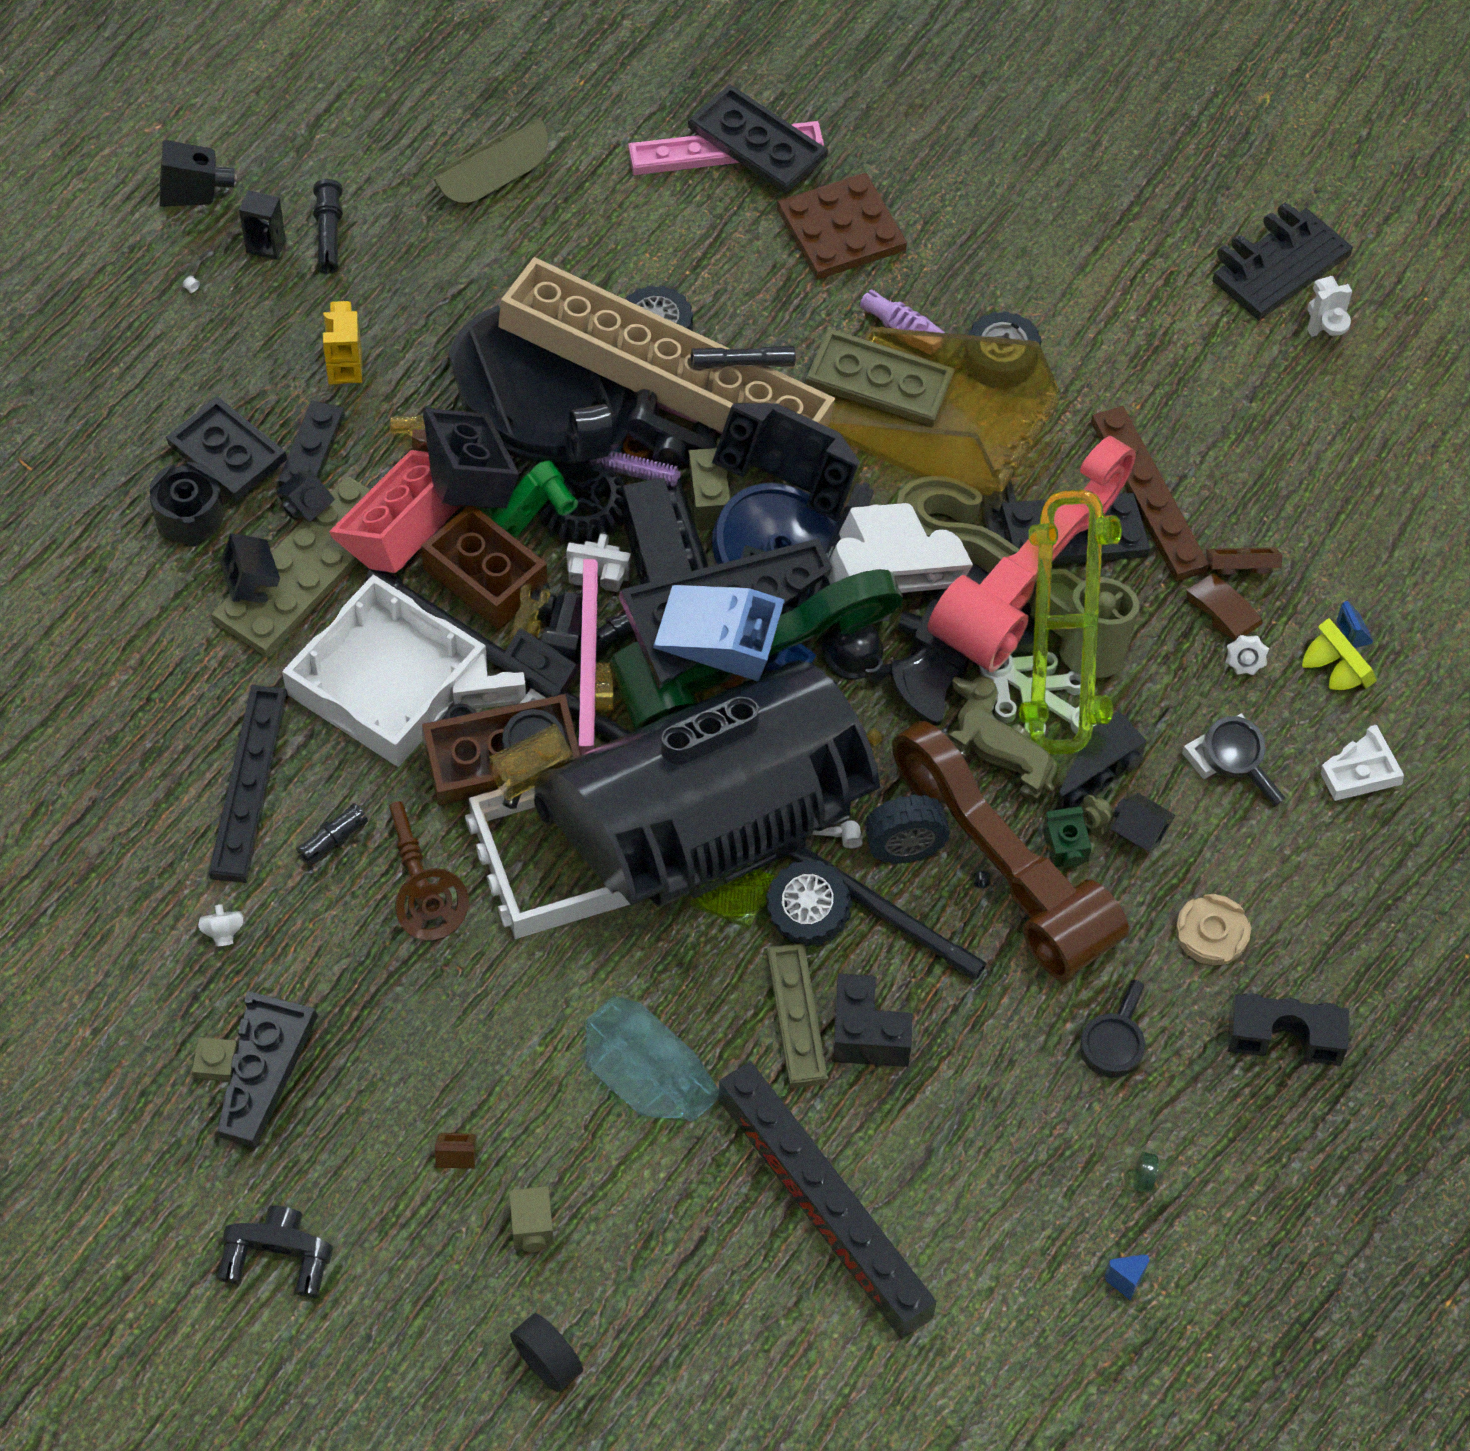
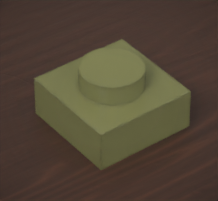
M198 1037L192 1069L193 1078L231 1082L233 1073L231 1065L233 1055L237 1054V1041Z

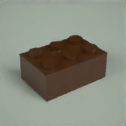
M468 505L421 545L423 569L498 630L531 602L534 589L543 590L544 584L548 583L547 563L475 506Z

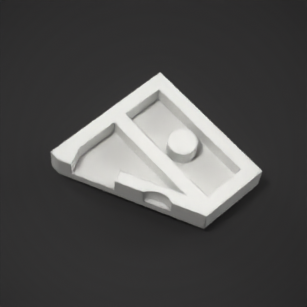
M1377 725L1369 727L1362 739L1357 743L1354 741L1350 742L1343 748L1341 754L1330 758L1322 765L1321 776L1334 801L1402 785L1404 778L1402 770Z

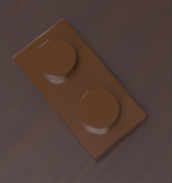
M1276 547L1206 549V559L1212 569H1216L1218 574H1235L1237 569H1250L1252 573L1265 574L1271 573L1272 568H1282V553Z

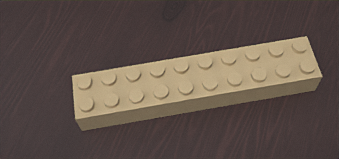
M533 257L501 299L498 327L635 392L642 389L650 390L648 398L654 392L657 395L658 403L717 431L723 432L731 406L734 403H777L827 427L830 423L835 401L834 397L770 367L727 366L715 369H692L690 361L691 348H730L536 257Z

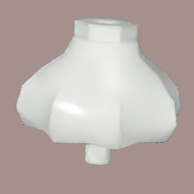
M1240 635L1234 642L1227 645L1228 655L1225 663L1233 667L1236 675L1244 673L1255 675L1260 668L1267 665L1266 656L1269 648L1261 642L1258 636L1248 637Z
M222 904L215 905L216 914L200 917L198 924L200 931L213 938L216 946L233 944V935L243 925L244 916L240 911L223 912Z

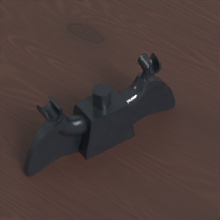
M972 563L973 565L967 577L981 584L989 573ZM947 588L930 590L934 594L935 599L929 602L923 617L907 611L903 612L899 621L898 631L914 636L912 654L904 659L891 660V664H883L881 657L876 654H871L864 658L865 666L870 668L864 670L868 680L877 683L883 680L885 675L891 674L893 688L901 701L913 713L934 726H939L942 723L945 696L952 684L953 678L959 677L963 679L971 661L930 634L927 630L929 618Z

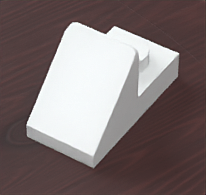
M485 654L480 655L452 686L454 705L467 704L473 709L519 704L526 697L524 673L502 672L494 676H487Z

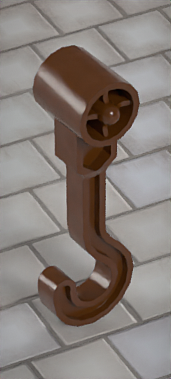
M917 721L894 738L892 741V753L897 768L913 794L929 796L932 799L935 798L939 803L945 801L952 816L964 832L1007 879L1013 900L1030 918L1023 925L1026 944L1038 963L1051 976L1059 981H1067L1129 935V924L1120 904L1103 885L1094 880L1086 879L1076 887H1073L1048 858L1032 853L984 799L962 754L942 731L926 721Z

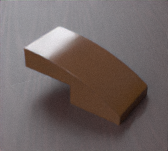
M1213 573L1186 590L1188 601L1211 615L1213 627L1233 640H1236L1240 635L1246 636L1263 624L1262 618L1236 590Z

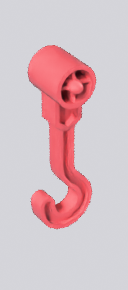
M1112 436L1103 439L1089 453L1080 468V473L1091 479L1081 493L1063 500L1016 554L1003 557L981 584L965 575L958 577L947 588L936 604L929 618L928 632L987 671H996L1017 648L1026 629L1028 615L1020 610L1030 599L1036 580L1077 533L1094 526L1104 516L1121 492L1132 471L1136 459V451Z

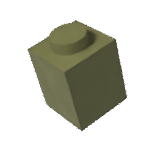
M549 1187L509 1190L514 1250L523 1249L526 1252H537L545 1249L546 1246H553Z

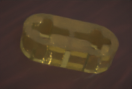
M596 662L595 711H613V673L609 662Z

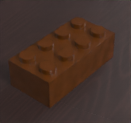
M566 695L422 724V739L438 806L468 800L471 797L510 785L516 767L507 760L490 769V761L498 758V755L504 752L502 745L504 728L510 718L521 711L529 709L544 710L555 716L563 727L565 735L563 754L558 762L549 769H559L569 760L580 756ZM544 771L530 772L527 781L538 778Z

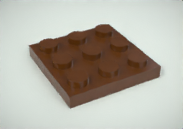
M866 172L777 201V210L817 280L906 251L907 249L905 237Z

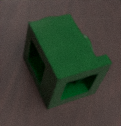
M1082 806L1046 812L1042 830L1051 862L1055 867L1065 866L1067 868H1074L1089 861L1092 847L1083 819L1084 812Z

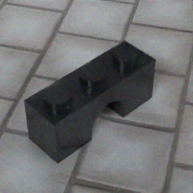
M1255 993L1235 994L1229 1013L1227 1051L1265 1056L1271 1042V1035L1276 1032L1285 1031L1294 1034L1303 1045V1061L1341 1066L1348 1050L1349 1009L1340 1008L1333 1003H1320L1317 1005L1301 1003L1294 998L1277 1000L1263 998Z

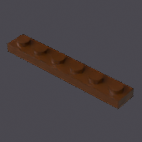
M1124 406L1092 415L1091 425L1100 441L1108 436H1112L1136 451V459L1132 471L1124 486L1128 493H1134L1140 516L1175 581L1177 582L1207 572L1209 563Z

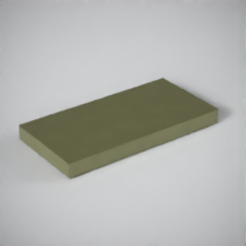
M828 328L806 377L805 384L815 389L933 427L954 377L955 369Z

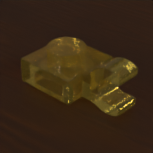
M531 584L523 586L520 592V609L516 611L510 643L519 628L525 629L538 638L541 628V621L537 620L538 608L548 602L550 597L549 589H543L540 593V599L534 600L530 596Z

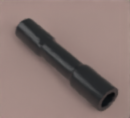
M769 346L757 349L691 348L690 353L692 369H715L727 366L794 367L796 360L794 346Z

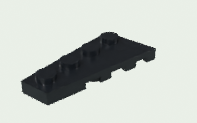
M247 991L244 1002L246 1011L244 1019H241L238 1034L240 1039L237 1054L233 1055L231 1065L233 1073L231 1083L226 1089L218 1133L223 1139L256 1148L313 1029L318 1014L311 1007Z

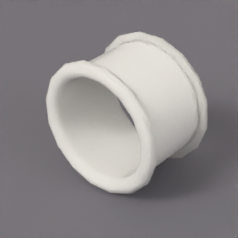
M194 276L187 277L183 282V288H186L189 293L195 292L200 286V282Z

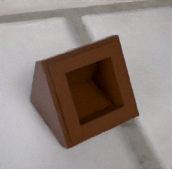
M468 1133L438 1134L435 1143L436 1168L475 1169L477 1135Z

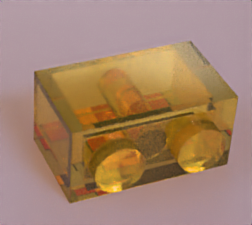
M555 723L490 756L489 771L505 800L508 801L535 787L538 776L544 771L561 768L566 762L573 759V753Z

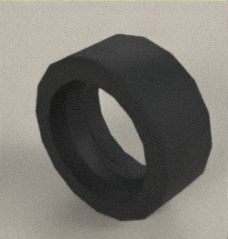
M537 1313L532 1314L510 1333L511 1341L523 1360L554 1391L559 1392L583 1372V1366L577 1354L558 1330L543 1316Z

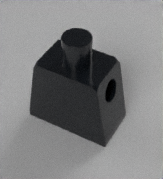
M163 140L160 171V206L211 204L214 198V187L234 188L235 168L216 167L214 149Z

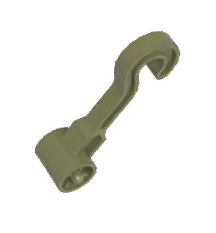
M943 476L921 477L907 483L898 494L897 504L908 503L913 507L928 537L936 530L952 532L961 540L971 562L988 573L995 568L1003 557L1016 554L1020 550L1000 535L982 526L972 525V523L978 520L982 495L974 487L958 479ZM929 514H946L960 523L938 521L930 517ZM1047 568L1036 580L1033 593L1028 600L1031 608L1030 615L1062 637L1059 653L1062 661L1071 670L1083 676L1093 678L1109 677L1118 673L1124 666L1139 612L1140 602L1136 593L1127 585L1114 579L1099 577L1082 581L1067 569Z

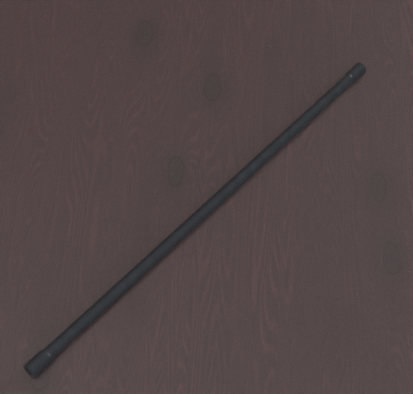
M373 569L368 571L365 582L372 575L377 576L413 599L427 613L448 621L486 645L488 661L505 672H521L501 659L505 653L504 649L404 585L400 579L391 573ZM524 674L526 686L532 688L545 698L557 696ZM566 690L564 694L566 695L569 712L579 720L580 699ZM595 709L596 732L610 741L631 733ZM804 846L785 855L796 863L810 859L813 862L818 860L824 862L827 866L831 865L843 877L851 899L943 958L948 965L974 982L983 973L987 965L985 961L962 946L952 943Z

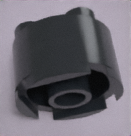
M186 462V466L175 467L173 464L160 470L151 481L150 502L154 520L158 530L165 537L184 543L187 546H197L204 539L214 534L220 527L225 512L218 481L215 474L209 468L195 462Z

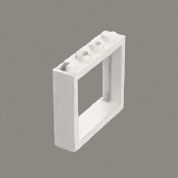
M537 778L526 781L516 809H509L503 806L502 803L508 787L469 798L470 814L465 815L470 834L477 833L480 841L479 844H476V849L481 865L488 864L491 874L487 875L493 897L500 896L502 905L498 906L502 924L504 928L511 927L515 939L630 905L619 891L612 894L605 887L529 911L519 912L487 821L534 808L533 798Z

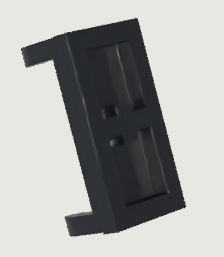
M230 533L220 564L232 601L240 602V600L258 603L268 601L269 598L266 593L255 592V588L259 585L277 587L280 581L267 539Z

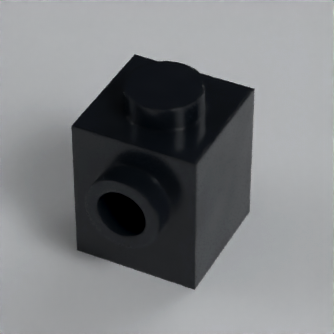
M299 470L275 492L283 502L281 504L282 509L290 518L311 522L335 500L314 473Z
M1137 793L1128 799L1123 798L1119 802L1113 813L1116 821L1112 830L1149 852L1160 845L1176 815L1142 794Z

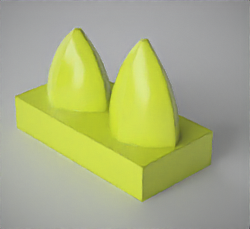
M1330 618L1318 626L1321 634L1308 647L1302 662L1303 668L1324 666L1340 658L1341 661L1335 666L1329 680V688L1333 690L1351 689L1360 684L1367 689L1377 681L1372 668Z

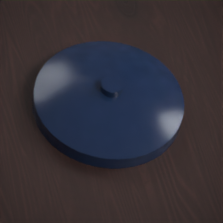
M777 483L750 486L735 494L717 517L712 534L714 558L718 565L740 559L745 545L767 552L819 538L826 551L837 522L807 508L806 504L810 494L798 488Z

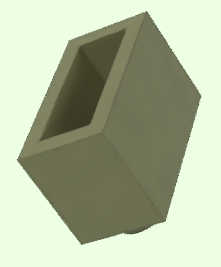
M717 448L689 450V482L694 522L697 530L714 529L717 517L730 500L727 471L712 463Z

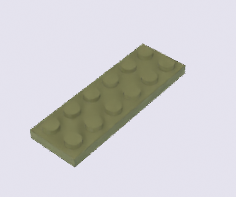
M347 475L330 493L335 500L311 522L302 521L272 552L280 576L279 584L277 587L259 585L255 588V592L266 593L269 600L261 603L246 600L234 602L231 595H229L211 614L213 622L265 657H268L360 562L331 537L329 531L370 489Z

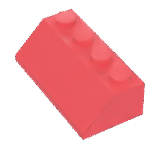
M410 450L329 533L336 542L369 569L396 573L421 549V545L439 528L444 526L451 515L463 505L451 506L441 502L432 483L428 452Z

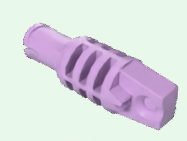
M869 290V293L863 296L860 307L880 318L886 329L892 330L893 333L903 339H907L909 343L916 344L931 352L937 350L944 343L946 333L929 321L927 317L920 315L917 311H913L912 308L905 306L904 303L891 302L874 290Z

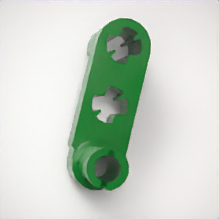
M544 461L536 465L513 490L507 508L493 507L486 509L480 507L479 510L516 538L548 499L554 505L559 515L571 513L577 507L578 501L564 485V478L551 461Z

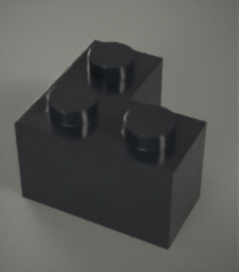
M838 974L832 1062L908 1067L912 1045L913 1013L875 1010L876 976Z

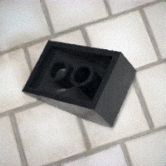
M424 408L423 419L432 483L441 502L451 506L471 505L486 509L493 507L507 508L519 473L490 415Z

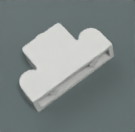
M910 504L871 505L851 508L839 532L841 540L837 543L829 559L832 570L827 578L830 584H833L843 578L861 572L884 569L893 573L901 593L946 589L958 577L962 575L967 576L973 564L961 540L952 532L936 530L928 537Z

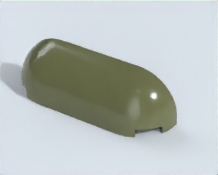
M543 120L532 121L530 125L517 131L516 127L443 166L439 169L441 174L433 176L438 189L451 200L469 203L484 197L532 170L541 162L547 150L548 136Z

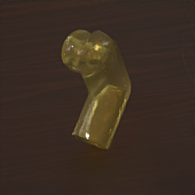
M422 415L390 417L391 434L408 433L412 436L413 429L425 430Z

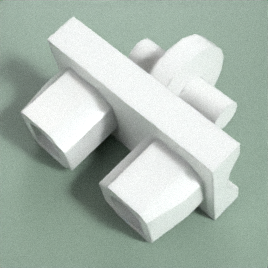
M1333 276L1316 280L1313 290L1317 296L1309 302L1307 308L1311 316L1307 329L1311 337L1317 336L1322 330H1325L1331 336L1346 333L1351 324V318L1347 313L1352 295L1349 284L1338 286Z
M600 534L598 543L586 541L585 545L569 542L566 550L569 583L583 586V559H596V562H598V576H601L600 586L605 590L617 592L623 580L629 581L631 553L621 552L620 547L608 545L609 536L606 534Z

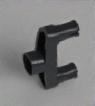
M642 389L636 393L635 406L629 415L627 429L634 439L654 451L653 461H657V466L661 462V466L665 463V467L669 464V468L673 465V469L675 466L678 469L683 463L689 465V450L717 448L714 442L717 430L711 427L709 429V426L697 421L694 433L656 416L654 411L658 400L657 395L652 392L648 400L650 390Z
M269 1206L264 1224L238 1223L225 1226L221 1242L225 1247L216 1279L228 1283L230 1279L232 1284H241L247 1252L252 1249L295 1256L302 1259L294 1293L306 1297L308 1289L309 1298H319L325 1265L330 1264L333 1246L323 1239L299 1231L303 1215L300 1211L284 1206Z

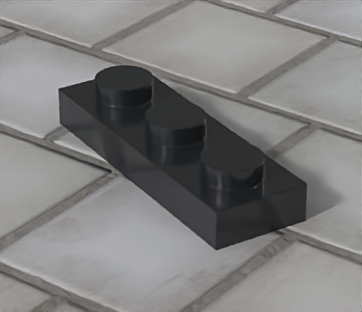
M311 400L287 458L288 460L278 480L279 487L284 485L299 470L314 473L320 479L344 419V407Z

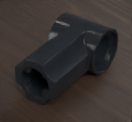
M566 592L563 595L557 596L549 627L545 626L541 639L575 663L578 660L582 637V598L578 594Z

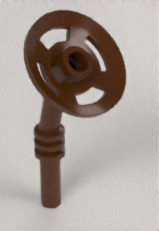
M401 801L394 802L389 805L399 839L397 848L400 851L399 855L402 858V865L407 866L411 876L398 892L395 902L396 917L402 928L417 939L437 940L454 932L461 925L467 914L469 906L467 889L459 877L448 870L439 868L423 869L421 864L423 860L421 848L418 846V839L413 838L404 804ZM428 877H440L437 884L428 883L427 880ZM454 886L457 893L455 910L451 908L452 894L448 889ZM442 892L445 894V904L439 895ZM406 895L409 896L408 909L412 915L409 919H407L404 910ZM415 897L416 902L420 907L417 911L414 908ZM442 916L446 921L434 928H421L423 919L432 920Z

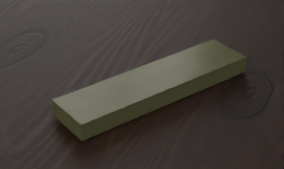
M801 943L768 947L767 958L789 1089L825 1085L828 1082L805 945Z

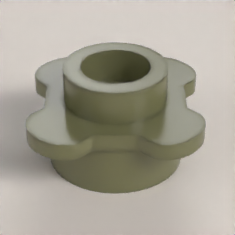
M1088 795L1084 797V805L1082 807L1084 812L1083 819L1086 828L1090 829L1094 836L1100 837L1104 834V827L1113 821V810L1106 800Z

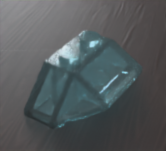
M613 996L587 1019L586 1066L639 1115L683 1118V1120L695 1121L718 1100L719 1089L695 1052L641 1003Z

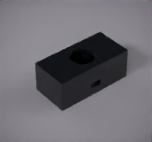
M248 190L239 209L246 253L277 260L286 241L280 197Z

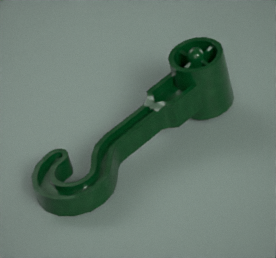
M876 569L843 578L825 587L794 610L780 615L768 657L819 635L836 622L841 633L847 635L875 624L893 613L903 600L893 573L889 570ZM638 642L623 648L609 660L610 669L635 731L698 703L695 694L722 684L733 675V673L697 663L658 690Z

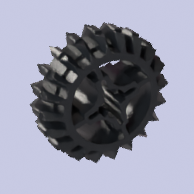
M590 460L585 461L584 464L571 463V466H566L560 462L558 471L564 478V485L572 496L577 499L578 505L571 513L559 515L554 505L548 499L536 513L542 528L548 527L550 537L559 534V539L562 543L567 539H572V542L578 544L579 540L593 542L594 538L599 540L600 534L606 533L614 536L617 526H623L624 482L622 477H616L613 468L604 470L602 461L595 466L591 465ZM603 496L609 501L604 508L600 505V498Z

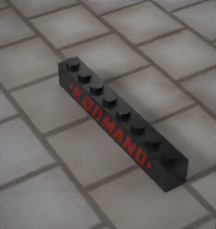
M752 1061L719 1080L718 1100L899 1338L901 1340L932 1320L937 1303L935 1298Z

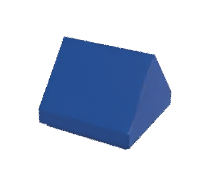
M1148 1255L1111 1259L1105 1273L1106 1282L1131 1300L1145 1275L1149 1263Z

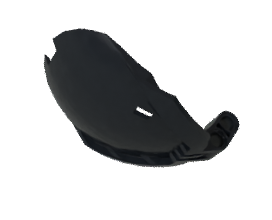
M499 305L478 314L460 330L453 341L448 355L464 412L489 414L509 455L535 462L579 463L608 457L610 451L624 443L629 434L627 429L629 415L634 410L636 401L635 394L631 389L498 327ZM598 401L601 404L597 406H592L593 403ZM508 420L512 422L513 427H510Z

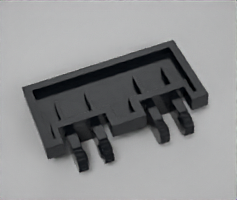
M1285 202L1277 208L1280 217H1277L1274 213L1264 216V225L1271 232L1266 237L1253 244L1242 235H1237L1231 241L1234 250L1228 247V245H1224L1217 250L1219 261L1224 263L1225 266L1214 272L1212 281L1258 321L1348 258L1352 253L1353 246L1307 208L1299 212L1291 204L1289 205Z

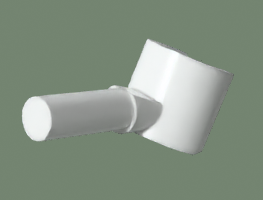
M851 820L842 823L841 827H829L822 831L814 830L812 834L842 837L843 846L850 849L858 848L863 843L860 826L857 822Z

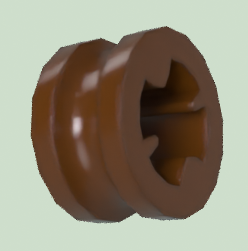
M631 435L627 436L623 443V454H626V458L629 454L630 458L633 455L634 459L637 456L638 460L641 457L642 460L645 458V462L649 459L650 463L653 459V450L644 446ZM638 447L644 448V450H639L638 453L632 452V450L636 451Z

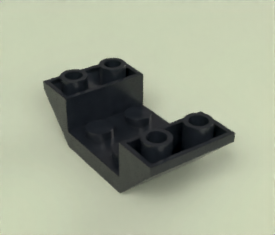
M734 403L731 406L712 461L713 464L741 477H744L749 469L754 466L810 492L806 507L836 522L841 515L860 465V461L841 433L777 403Z

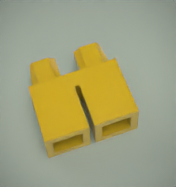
M349 301L331 302L330 312H323L326 333H323V347L328 384L362 383V348L357 311H352L351 302Z

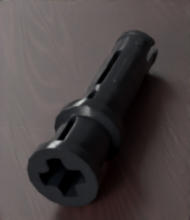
M333 179L319 180L313 186V193L317 197V204L313 208V216L318 221L317 269L324 274H327V262L330 264V274L337 272L339 268L338 222L343 215V209L339 205V198L342 195L343 187L338 181Z

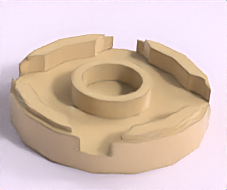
M1208 894L1204 895L1203 898L1196 900L1194 898L1185 904L1179 913L1175 932L1178 944L1188 956L1199 963L1212 966L1223 965L1239 958L1247 948L1251 934L1250 921L1248 922L1247 917L1244 915L1245 911L1235 901L1225 896Z

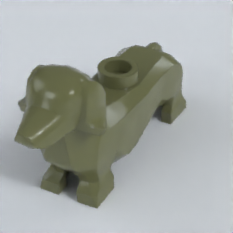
M979 676L973 681L954 677L952 680L954 690L964 697L967 702L958 715L959 731H952L949 734V739L962 756L966 758L970 751L974 749L975 753L982 760L1020 773V781L1025 784L1020 789V793L1035 803L1039 801L1044 789L1047 791L1054 790L1055 787L1052 780L1057 773L1056 761L1043 747L1030 740L1031 735L1025 728L1018 724H1013L1012 727H1009L993 716L992 711L999 694L993 680L985 676Z

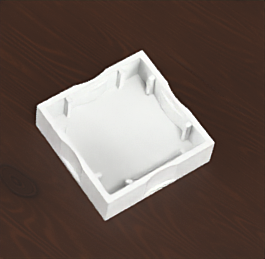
M372 575L341 608L331 625L315 636L282 671L288 696L399 767L423 741L422 724L441 720L447 711L454 706L452 686L482 654H485L487 669L486 645L448 621L427 613L413 599L377 576Z

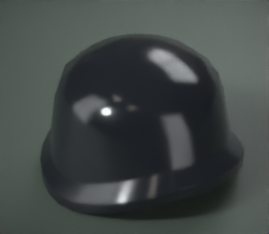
M837 625L825 634L822 641V653L825 661L837 675L848 680L866 678L864 670L870 669L864 663L866 656L876 654L881 659L883 657V643L873 625L847 635H843Z

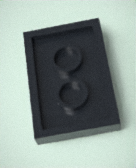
M218 396L166 436L168 445L188 462L199 463L209 468L215 474L219 487L235 501H238L288 460L286 452Z

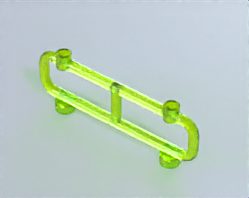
M1082 489L1054 493L1046 500L1042 507L1040 524L1032 525L1029 529L1030 543L1033 546H1039L1031 701L1023 702L1020 705L1019 715L1022 722L1030 723V739L1043 747L1050 755L1079 752L1086 747L1091 739L1093 725L1108 724L1113 716L1111 699L1107 695H1095L1102 545L1117 544L1121 539L1122 527L1117 516H1104L1103 505L1096 494ZM1085 504L1089 509L1084 614L1050 615L1053 545L1058 540V529L1054 524L1055 512L1063 505ZM1083 628L1078 733L1070 740H1048L1044 735V722L1049 718V707L1045 702L1049 630Z

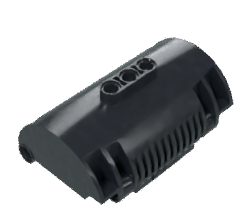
M795 660L784 664L778 670L761 674L759 681L752 679L573 758L559 769L544 771L536 780L533 799L537 813L546 825L556 823L612 894L619 891L630 905H634L649 897L655 906L662 907L689 894L690 890L691 896L695 899L806 846V838L812 836L814 830L822 831L848 819L851 802L879 789L880 781L867 735L844 694L822 670L810 662Z

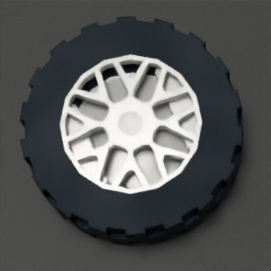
M808 859L803 860V862L789 864V867L779 871L777 878L772 880L770 892L767 894L769 905H767L768 912L774 925L783 936L788 937L789 941L795 944L797 942L804 943L805 946L813 944L819 946L828 940L832 941L839 932L842 933L846 922L849 921L851 916L852 900L843 877L831 865L827 866L824 862L818 860L813 862Z

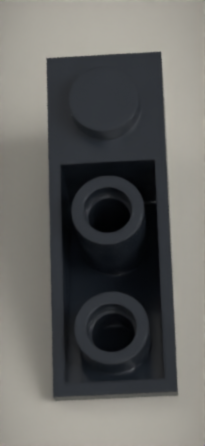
M1119 710L1090 729L1059 791L1055 810L1078 807L1084 802V797L1088 796V794L1097 788L1099 790L1105 789L1114 781L1118 774L1124 770L1128 772L1134 770L1143 761L1147 740Z

